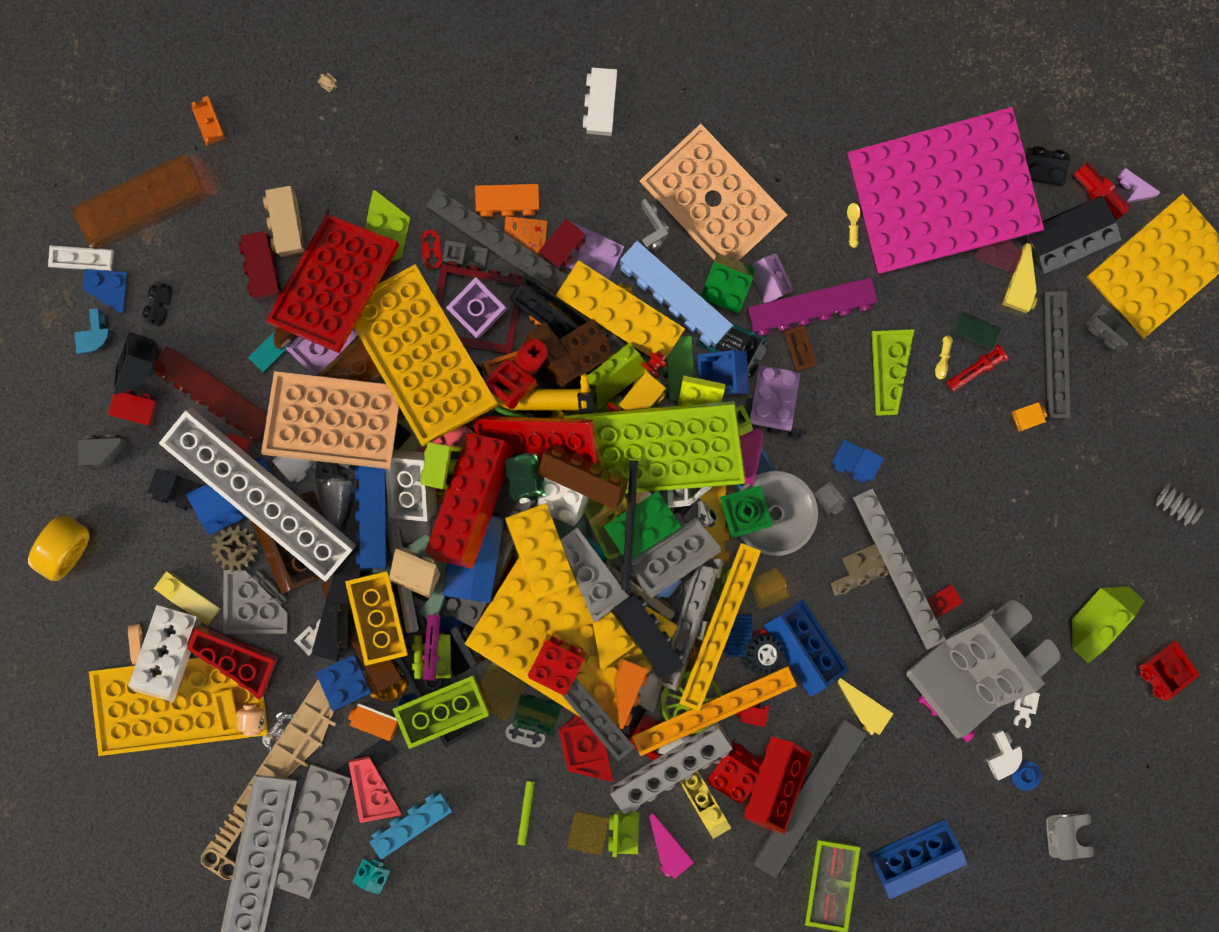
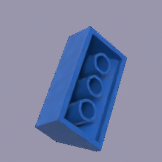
M263 456L255 459L256 462L276 477ZM208 484L186 494L199 521L209 535L247 517Z
M804 599L764 625L769 634L779 640L777 643L782 644L783 647L780 650H784L785 654L783 655L810 697L826 689L849 671Z
M946 819L868 854L889 900L967 865L963 851Z

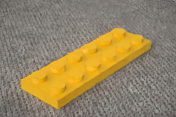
M579 260L556 294V297L587 317L594 319L595 322L626 342L631 343L648 356H650L651 351L654 353L659 351L667 358L685 331V328Z

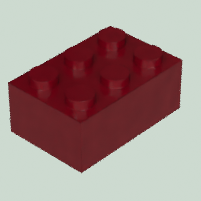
M266 231L241 235V242H238L241 255L243 254L246 261L243 263V270L250 280V283H247L249 296H252L259 303L278 299L282 292L275 253L270 242L271 236Z

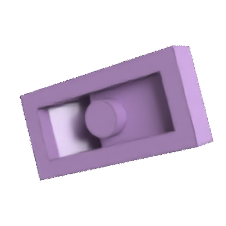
M1127 168L1123 169L1117 177L1123 187L1129 190L1133 189V192L1126 200L1127 203L1153 199L1160 193Z

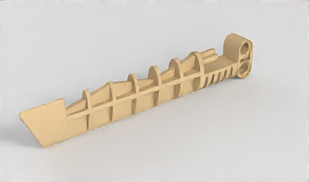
M362 670L365 678L367 679L369 675L368 671ZM317 680L255 775L287 778L301 764L307 768L309 767L305 760L319 746H323L322 741L328 725L336 726V723L331 720L333 711L319 680ZM253 778L234 805L233 814H228L229 820H224L225 826L219 828L221 832L215 834V841L211 840L201 855L202 864L225 880H231L233 874H227L224 871V865L232 864L235 867L236 860L229 856L227 852L243 829ZM208 852L215 853L217 856L216 862H208L206 854Z

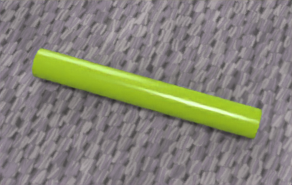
M526 781L518 845H526L535 784L533 781Z

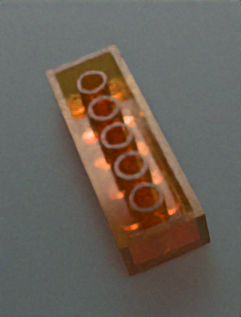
M184 153L71 207V210L88 246L95 249L206 196L207 193L190 157Z

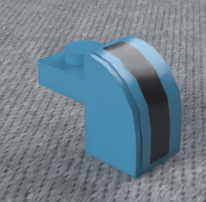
M98 308L89 309L91 330L74 332L77 354L86 355L100 352L108 346L112 338V330L103 328V326H106L105 313H102V310Z

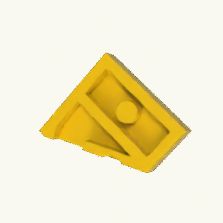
M611 611L595 623H592L601 670L636 646Z

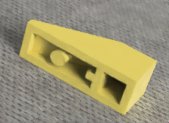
M1028 243L1022 248L1002 304L1024 313L1029 312L1030 309L1033 310L1038 299L1035 297L1036 283L1031 244Z
M166 571L154 587L156 591L189 614L196 616L207 626L211 624L221 608L171 571Z
M839 678L836 680L859 722L864 724L862 729L872 736L874 733L880 735L893 713L843 679Z

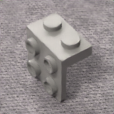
M643 199L641 207L657 231L642 239V245L653 253L659 250L663 242L667 240L669 227L663 218L658 219L657 209L653 202Z

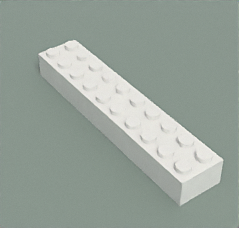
M193 408L187 409L159 442L162 447L325 582L355 548L356 544Z

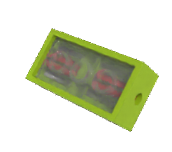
M818 839L805 926L848 932L861 845Z

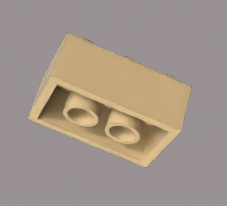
M291 186L265 190L266 196L263 197L265 209H267L270 217H267V225L274 237L270 238L272 250L281 258L302 255L306 248L296 192Z

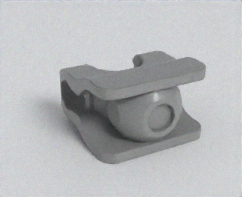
M1072 813L1050 815L1047 817L1048 850L1051 857L1061 860H1072L1094 856L1093 847L1080 845L1076 840L1077 830L1081 826L1091 823V814Z

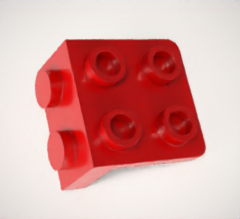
M547 633L543 640L542 648L528 673V677L561 695H566L585 660L586 652L577 644L572 643L570 645L564 642V639L559 635Z
M732 741L733 749L730 750L731 752L726 757L720 760L708 777L707 783L738 804H742L757 781L759 767L763 763V759L747 751L742 745Z

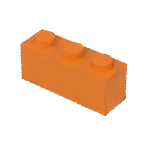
M539 185L475 186L476 213L480 214L481 217H493V213H502L504 217L514 216V213H523V216H534L535 212H540Z

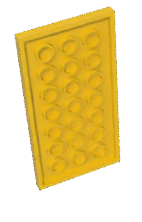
M416 264L379 283L354 329L421 446L424 447L428 442H433L497 407L496 400Z
M201 658L188 660L174 702L133 691L128 685L135 666L89 671L98 756L269 735L264 696L258 700L248 690L237 685L238 683L220 673L218 669L211 664L209 665ZM159 670L154 676L161 675L162 672ZM233 688L238 710L248 703H256V707L264 710L265 728L260 731V734L245 736L240 731L220 735L211 693Z

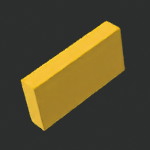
M233 688L211 693L220 735L239 731L236 716L238 709Z

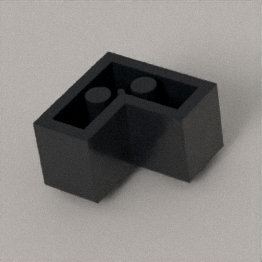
M156 469L147 493L152 494L151 499L162 503H168V500L176 502L175 507L187 511L188 507H193L186 494L203 485L170 472Z

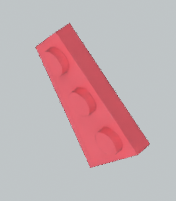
M370 756L348 760L360 823L402 815Z

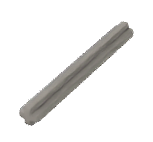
M393 528L387 532L392 559L396 548L401 551L403 549L399 528ZM398 585L407 633L416 632L419 630L412 591Z

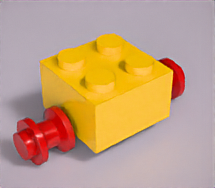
M651 351L649 362L641 363V366L646 369L644 370L645 373L618 405L614 406L610 402L608 403L609 410L607 412L649 409L653 403L659 404L666 395L663 392L666 387L650 374L658 378L659 374L657 371L660 367L668 366L665 362L667 358L659 351L656 353Z

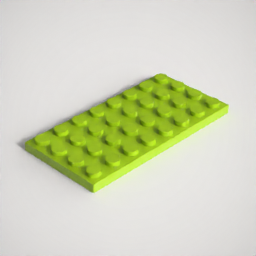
M735 401L568 415L563 418L594 420L600 465L604 468L618 472L629 479L630 460L639 461L637 492L745 484L746 479Z

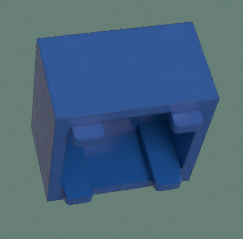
M731 350L697 355L699 379L725 384L723 396L750 393L747 351Z

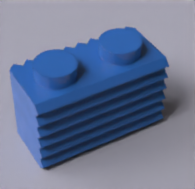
M752 614L736 615L723 652H726V657H746L743 655V652H747L744 646L749 645L747 641L752 639Z

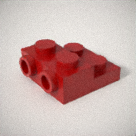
M1176 640L1169 643L1139 666L1142 670L1140 672L1141 677L1152 684L1154 695L1163 701L1172 699L1200 676Z

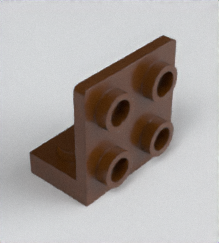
M594 319L559 339L583 374H587L616 354L615 349Z

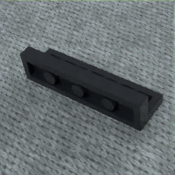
M525 275L522 276L519 286L509 297L512 303L541 324L546 322L553 333L560 338L587 322Z

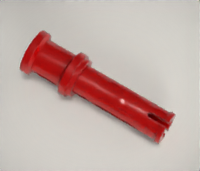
M997 344L994 350L986 355L982 354L979 357V361L964 369L950 380H947L946 382L951 390L955 392L986 370L988 372L994 370L993 367L1002 361H1008L1009 359L1002 347Z

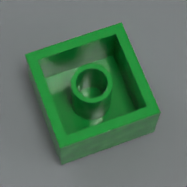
M717 253L701 297L705 301L739 313L757 268Z

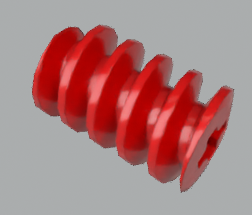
M531 339L521 346L513 363L530 376H533L546 359L547 348L540 340Z

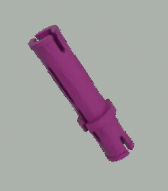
M427 615L425 655L422 656L424 661L423 680L436 681L437 661H439L437 654L440 615Z

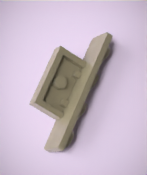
M875 544L842 558L849 575L832 582V591L835 596L846 594L853 588L865 586L870 581L884 578L889 574ZM905 551L904 554L910 565L912 564L911 554L909 551Z

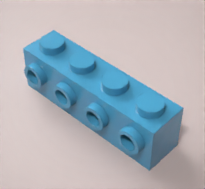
M436 792L425 798L426 803L420 807L416 804L407 810V816L402 819L398 816L389 822L391 825L386 830L380 828L372 834L373 839L369 843L380 859H383L454 810L442 792L438 795Z

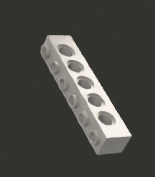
M716 722L610 786V795L623 814L634 812L642 803L654 800L662 791L671 790L676 786L677 782L682 779L687 780L691 778L694 772L701 768L709 767L715 759L726 757L731 752L730 750L733 749L732 742L719 722ZM706 745H712L714 747L710 751H706L703 749V747ZM687 756H694L695 760L688 762L685 758ZM669 767H676L677 771L671 773L667 769ZM651 778H658L659 782L651 783L649 780ZM637 788L640 789L641 792L639 794H633L631 790Z

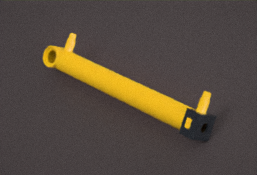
M587 374L581 375L580 389H533L518 402L514 409H509L505 406L504 401L491 392L497 405L505 410H579V414L595 413L598 405L596 385H589ZM502 389L509 395L513 393L510 389Z

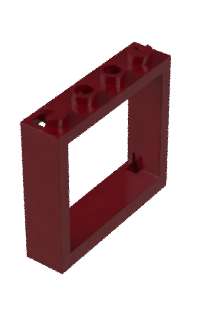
M447 262V265H441L435 298L441 307L447 273L473 278L477 277L483 280L516 285L517 287L522 276L512 273L509 274V277L503 276L500 271L488 270V273L481 272L480 268L475 266H468L467 269L459 268L460 264ZM515 304L513 305L506 345L458 336L465 348L503 355L512 353L521 308Z

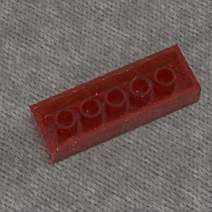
M166 346L154 363L157 370L156 375L165 381L170 382L172 380L175 382L172 386L182 393H191L190 398L198 404L210 406L208 411L220 418L226 417L225 422L237 430L243 429V435L255 442L257 440L263 441L267 413L176 350Z

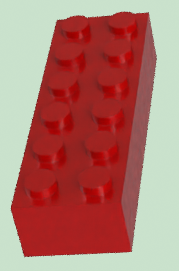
M467 434L425 553L436 561L473 569L515 451L505 440Z

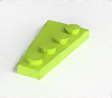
M915 329L872 331L876 416L898 415Z

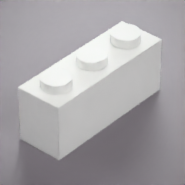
M592 68L591 74L587 73L586 86H590V94H585V107H588V115L583 117V128H587V134L612 136L617 80L616 69Z

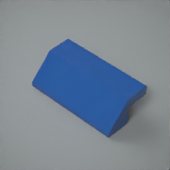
M491 516L473 569L447 563L442 596L490 603L504 518Z

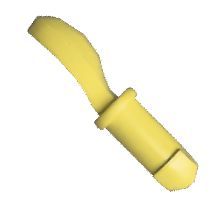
M851 203L847 210V216L851 222V225H849V244L853 248L859 244V225L856 223L861 215L860 207L856 203Z
M946 335L942 340L943 346L940 354L942 359L935 368V374L938 379H944L948 371V358H950L951 344L953 343V339L949 335Z

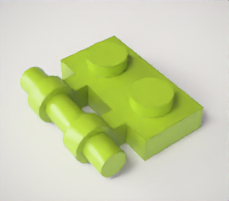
M414 635V644H412V651H414V663H412L414 679L423 678L424 663L422 656L425 644H422V635ZM439 635L437 654L439 661H437L436 678H451V635Z

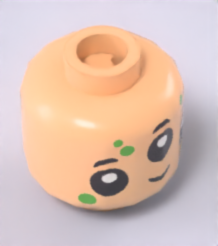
M256 703L244 704L243 708L237 711V728L240 732H243V735H258L265 728L264 710L256 707Z

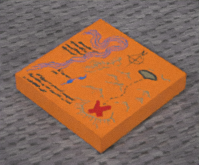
M506 216L504 233L544 260L539 250L546 242L548 221Z

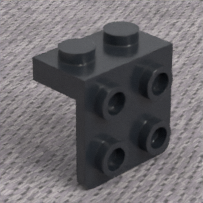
M462 623L444 634L451 635V667L456 675H460L487 659L464 644L473 631L472 626L466 623Z

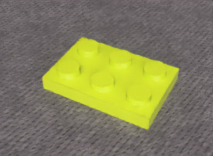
M683 376L677 406L722 402L725 384Z

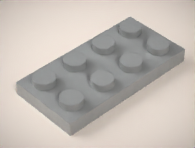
M694 518L633 558L632 565H634L631 574L649 597L652 598L720 553L721 548L699 520Z

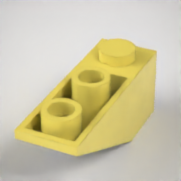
M698 770L694 772L691 778L680 781L713 839L731 829Z

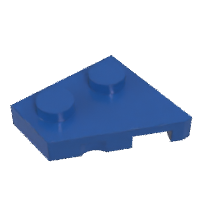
M85 269L83 290L118 312L125 313L128 273Z

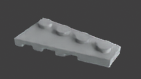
M575 528L560 541L591 618L595 623L629 596L624 590H621V585L579 529Z

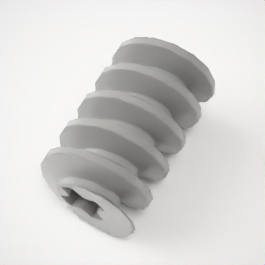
M1170 483L1167 484L1158 496L1156 506L1163 503V511L1170 508V516H1173L1175 513L1178 514L1177 521L1185 518L1184 526L1189 523L1195 524L1205 507H1198L1197 501L1191 502L1190 496L1184 497L1183 491L1176 493L1177 487L1173 486L1169 489Z

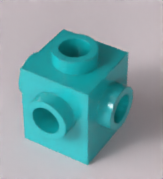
M374 858L372 861L363 859L353 883L365 891L380 895L390 871L383 867L384 863Z

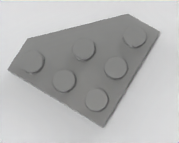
M224 570L223 634H288V612L246 570L241 572L239 570H234L233 572Z

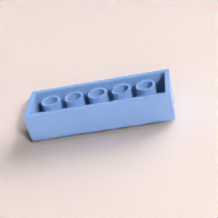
M638 241L620 259V270L629 278L633 276L637 280L636 284L643 291L646 292L648 289L653 294L652 298L659 305L664 303L669 308V314L675 319L680 317L684 321V327L691 333L697 332L700 335L699 340L707 347L712 345L715 348L732 328L733 325Z

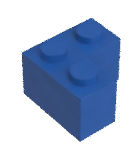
M842 440L831 463L835 465V470L843 474L847 471L853 474L852 478L864 484L873 481L884 458L866 448L862 449L846 440Z

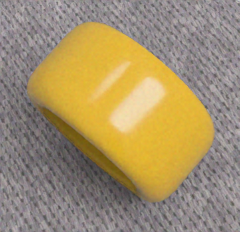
M58 515L48 523L34 542L28 556L29 566L48 580L59 581L70 572L82 556L90 538L88 529L68 515Z

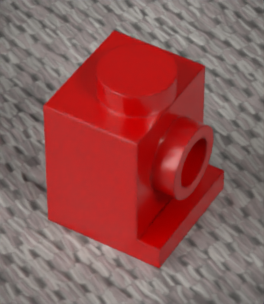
M758 703L736 713V716L740 717V722L765 727L770 706L764 704V707L760 708Z

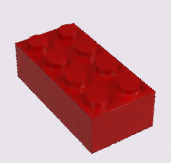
M771 737L770 743L766 747L763 763L759 767L757 781L752 788L750 801L745 808L744 818L764 829L785 835L812 754L793 742Z

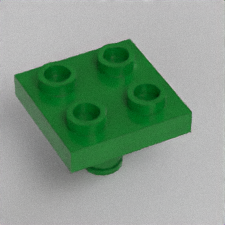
M761 485L720 497L731 538L773 526Z

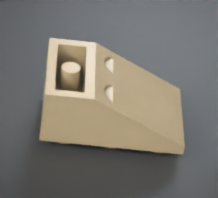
M396 548L389 576L390 581L430 598L440 577L439 570L434 563L435 561L425 556L420 559L414 555L415 552L407 548H403L402 551Z

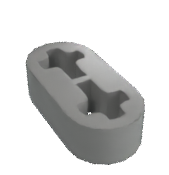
M514 722L506 729V736L512 742L537 748L543 745L545 741V733L533 726ZM517 726L519 727L518 731L524 732L525 735H517L516 738H513L509 730ZM535 732H539V737H542V740L537 741L536 744L532 743L533 739L526 737L527 734L534 735Z

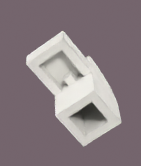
M1003 730L993 732L1001 753L986 759L997 780L1013 774L1019 768L1022 761L1021 747L1018 745L1011 747L1010 745L1013 744L1008 732L1004 733Z

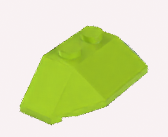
M1129 586L1100 588L1072 618V649L1087 663L1091 662L1134 619L1145 600Z

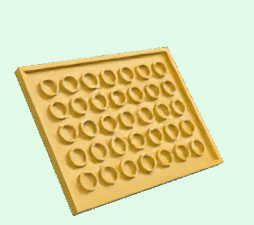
M519 558L464 643L576 715L578 713L561 694L529 679L528 673L542 648L543 640L547 633L559 635L564 639V642L570 645L572 643L579 645L586 654L576 679L615 725H617L618 720L614 677L621 660L625 659L648 669L647 674L653 668L612 609L610 611L636 646L601 670L592 624L593 620L577 582L574 586L535 600ZM646 606L645 609L648 614L653 613L660 624L657 625L661 632L666 631L671 638L678 626Z

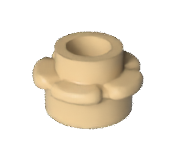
M320 74L321 77L318 83L326 91L331 92L333 88H337L335 84L337 80L331 74Z

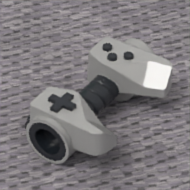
M705 501L697 502V519L703 526L713 527L717 521L716 513L712 508H708ZM680 513L673 514L681 527L687 523Z

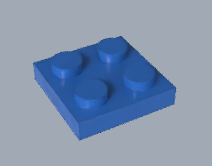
M355 655L315 672L333 712L372 694Z

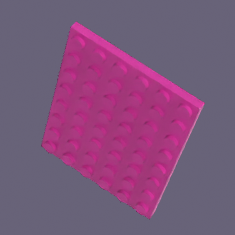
M1013 107L848 152L878 274L1044 231Z

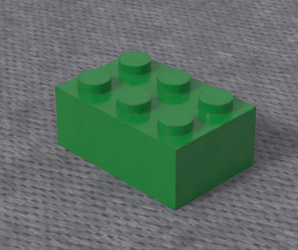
M658 491L638 503L635 507L632 559L681 527ZM626 512L604 526L623 556Z

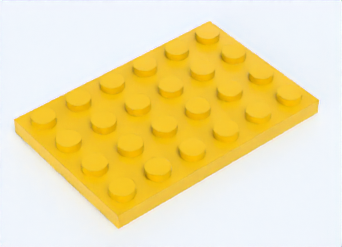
M1181 194L1087 277L1143 340L1219 274V234L1188 198Z

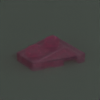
M1010 240L978 248L974 259L1014 273L1022 252Z

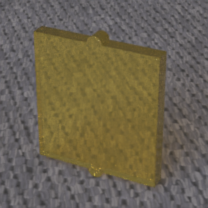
M575 811L567 848L582 851L583 854L588 852L601 855L609 818L595 816L594 813L586 814Z

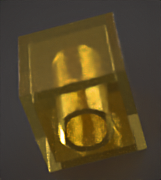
M773 568L756 575L749 581L748 586L760 610L790 597L787 592L789 588L783 574L779 573L778 568Z

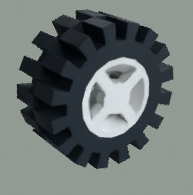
M759 635L747 641L749 645L744 646L747 652H743V655L747 657L743 659L744 663H748L746 667L758 674L776 672V668L782 666L779 662L784 661V657H781V654H785L784 650H780L783 647L782 644L777 643L779 640L773 638V636Z

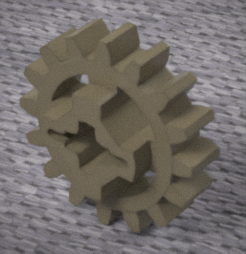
M228 526V532L220 530L222 536H215L214 538L217 543L211 545L216 549L212 552L213 557H217L215 562L217 564L222 563L221 567L224 570L229 566L230 572H233L235 568H238L239 572H241L244 565L249 568L248 562L256 561L253 554H258V550L254 548L258 546L257 541H252L255 538L253 533L248 535V529L245 528L241 531L240 526H237L235 530ZM242 537L247 540L249 546L242 544ZM237 545L239 549H235V552H232L231 549H234ZM221 552L228 554V560L223 558Z

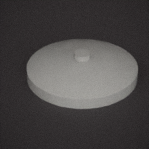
M782 471L761 473L756 476L755 485L744 484L740 491L761 485L773 526L740 535V538L746 545L760 550L761 554L782 556L793 553L804 546L815 531L818 520L816 499L806 483L790 473Z

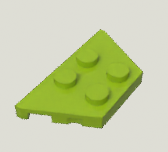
M373 190L365 229L397 241L400 246L391 262L402 260L411 218L380 193Z

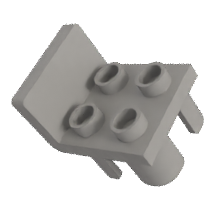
M1015 600L1006 602L996 611L994 609L990 610L979 621L945 638L946 641L938 644L907 671L908 678L957 739L968 735L998 707L1038 691L1045 684L1041 677L1060 661V652L1050 639L1040 643L1025 658L1010 640L1032 620L1030 612Z

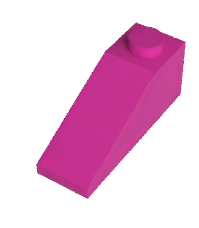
M651 812L649 817L662 864L660 869L667 877L672 876L675 879L690 867L694 861L657 816Z

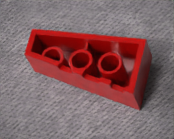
M200 625L194 629L187 647L193 654L209 665L214 666L220 673L231 678L243 689L248 690L258 700L265 694L279 657Z

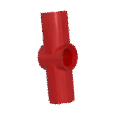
M1088 162L1074 174L1088 190V194L1092 199L1101 195L1104 197L1116 220L1121 218L1131 208L1116 192L1117 189L1113 183L1107 178L1102 177Z

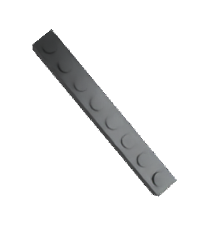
M844 719L841 721L802 783L785 835L772 831L753 860V865L773 878L783 874L787 867L785 862L789 857L793 858L799 848L796 846L800 839L804 840L810 831L808 828L811 821L815 822L820 816L821 811L819 809L823 802L827 804L833 793L830 791L833 786L840 784L844 777L842 772L846 767L849 768L856 758L853 756L857 749L861 750L867 741L865 738L866 733Z

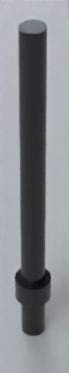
M630 460L624 556L623 564H621L620 568L622 573L621 590H630L631 573H633L634 565H632L639 463V461Z

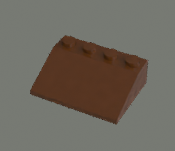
M313 490L298 496L324 517ZM251 521L281 594L321 579Z

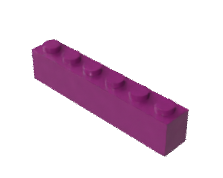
M866 278L747 308L752 333H758L759 336L770 334V330L775 328L783 331L790 329L792 324L799 323V326L811 324V320L816 318L824 321L831 319L833 314L840 313V316L852 314V310L860 308L861 311L873 308L872 305L877 303L872 278Z

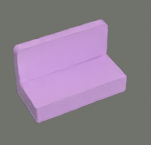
M777 253L764 257L751 265L757 268L753 281L764 303L772 302L795 291Z

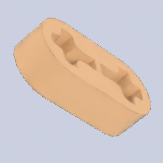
M140 624L128 625L130 656L132 664L136 665L143 645V635Z

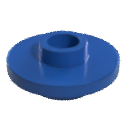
M1021 761L1019 768L1011 774V779L1017 788L1024 791L1033 790L1041 781V771L1035 763Z

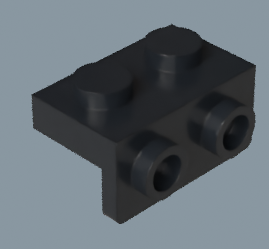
M1041 146L1028 147L1026 161L1031 179L1065 185L1071 162L1069 154L1059 149L1050 151Z

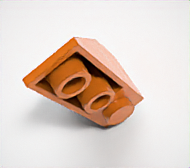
M625 659L621 660L614 677L618 727L622 730L624 726H629L633 714H630L633 705L637 706L641 694L638 693L641 685L645 686L649 678V674H647L648 669Z

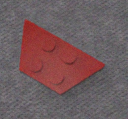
M575 715L558 729L567 771L612 782L613 777L606 746L584 720Z

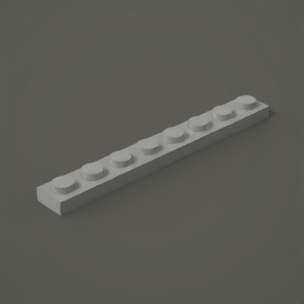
M873 488L852 497L925 648L928 650L946 641Z

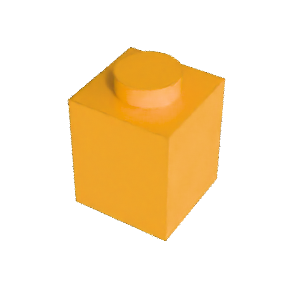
M1039 402L1012 412L1019 432L1046 422V410L1043 405L1040 406Z

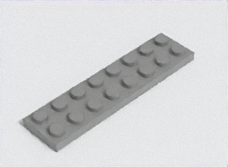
M254 774L221 932H265L297 783L295 779Z

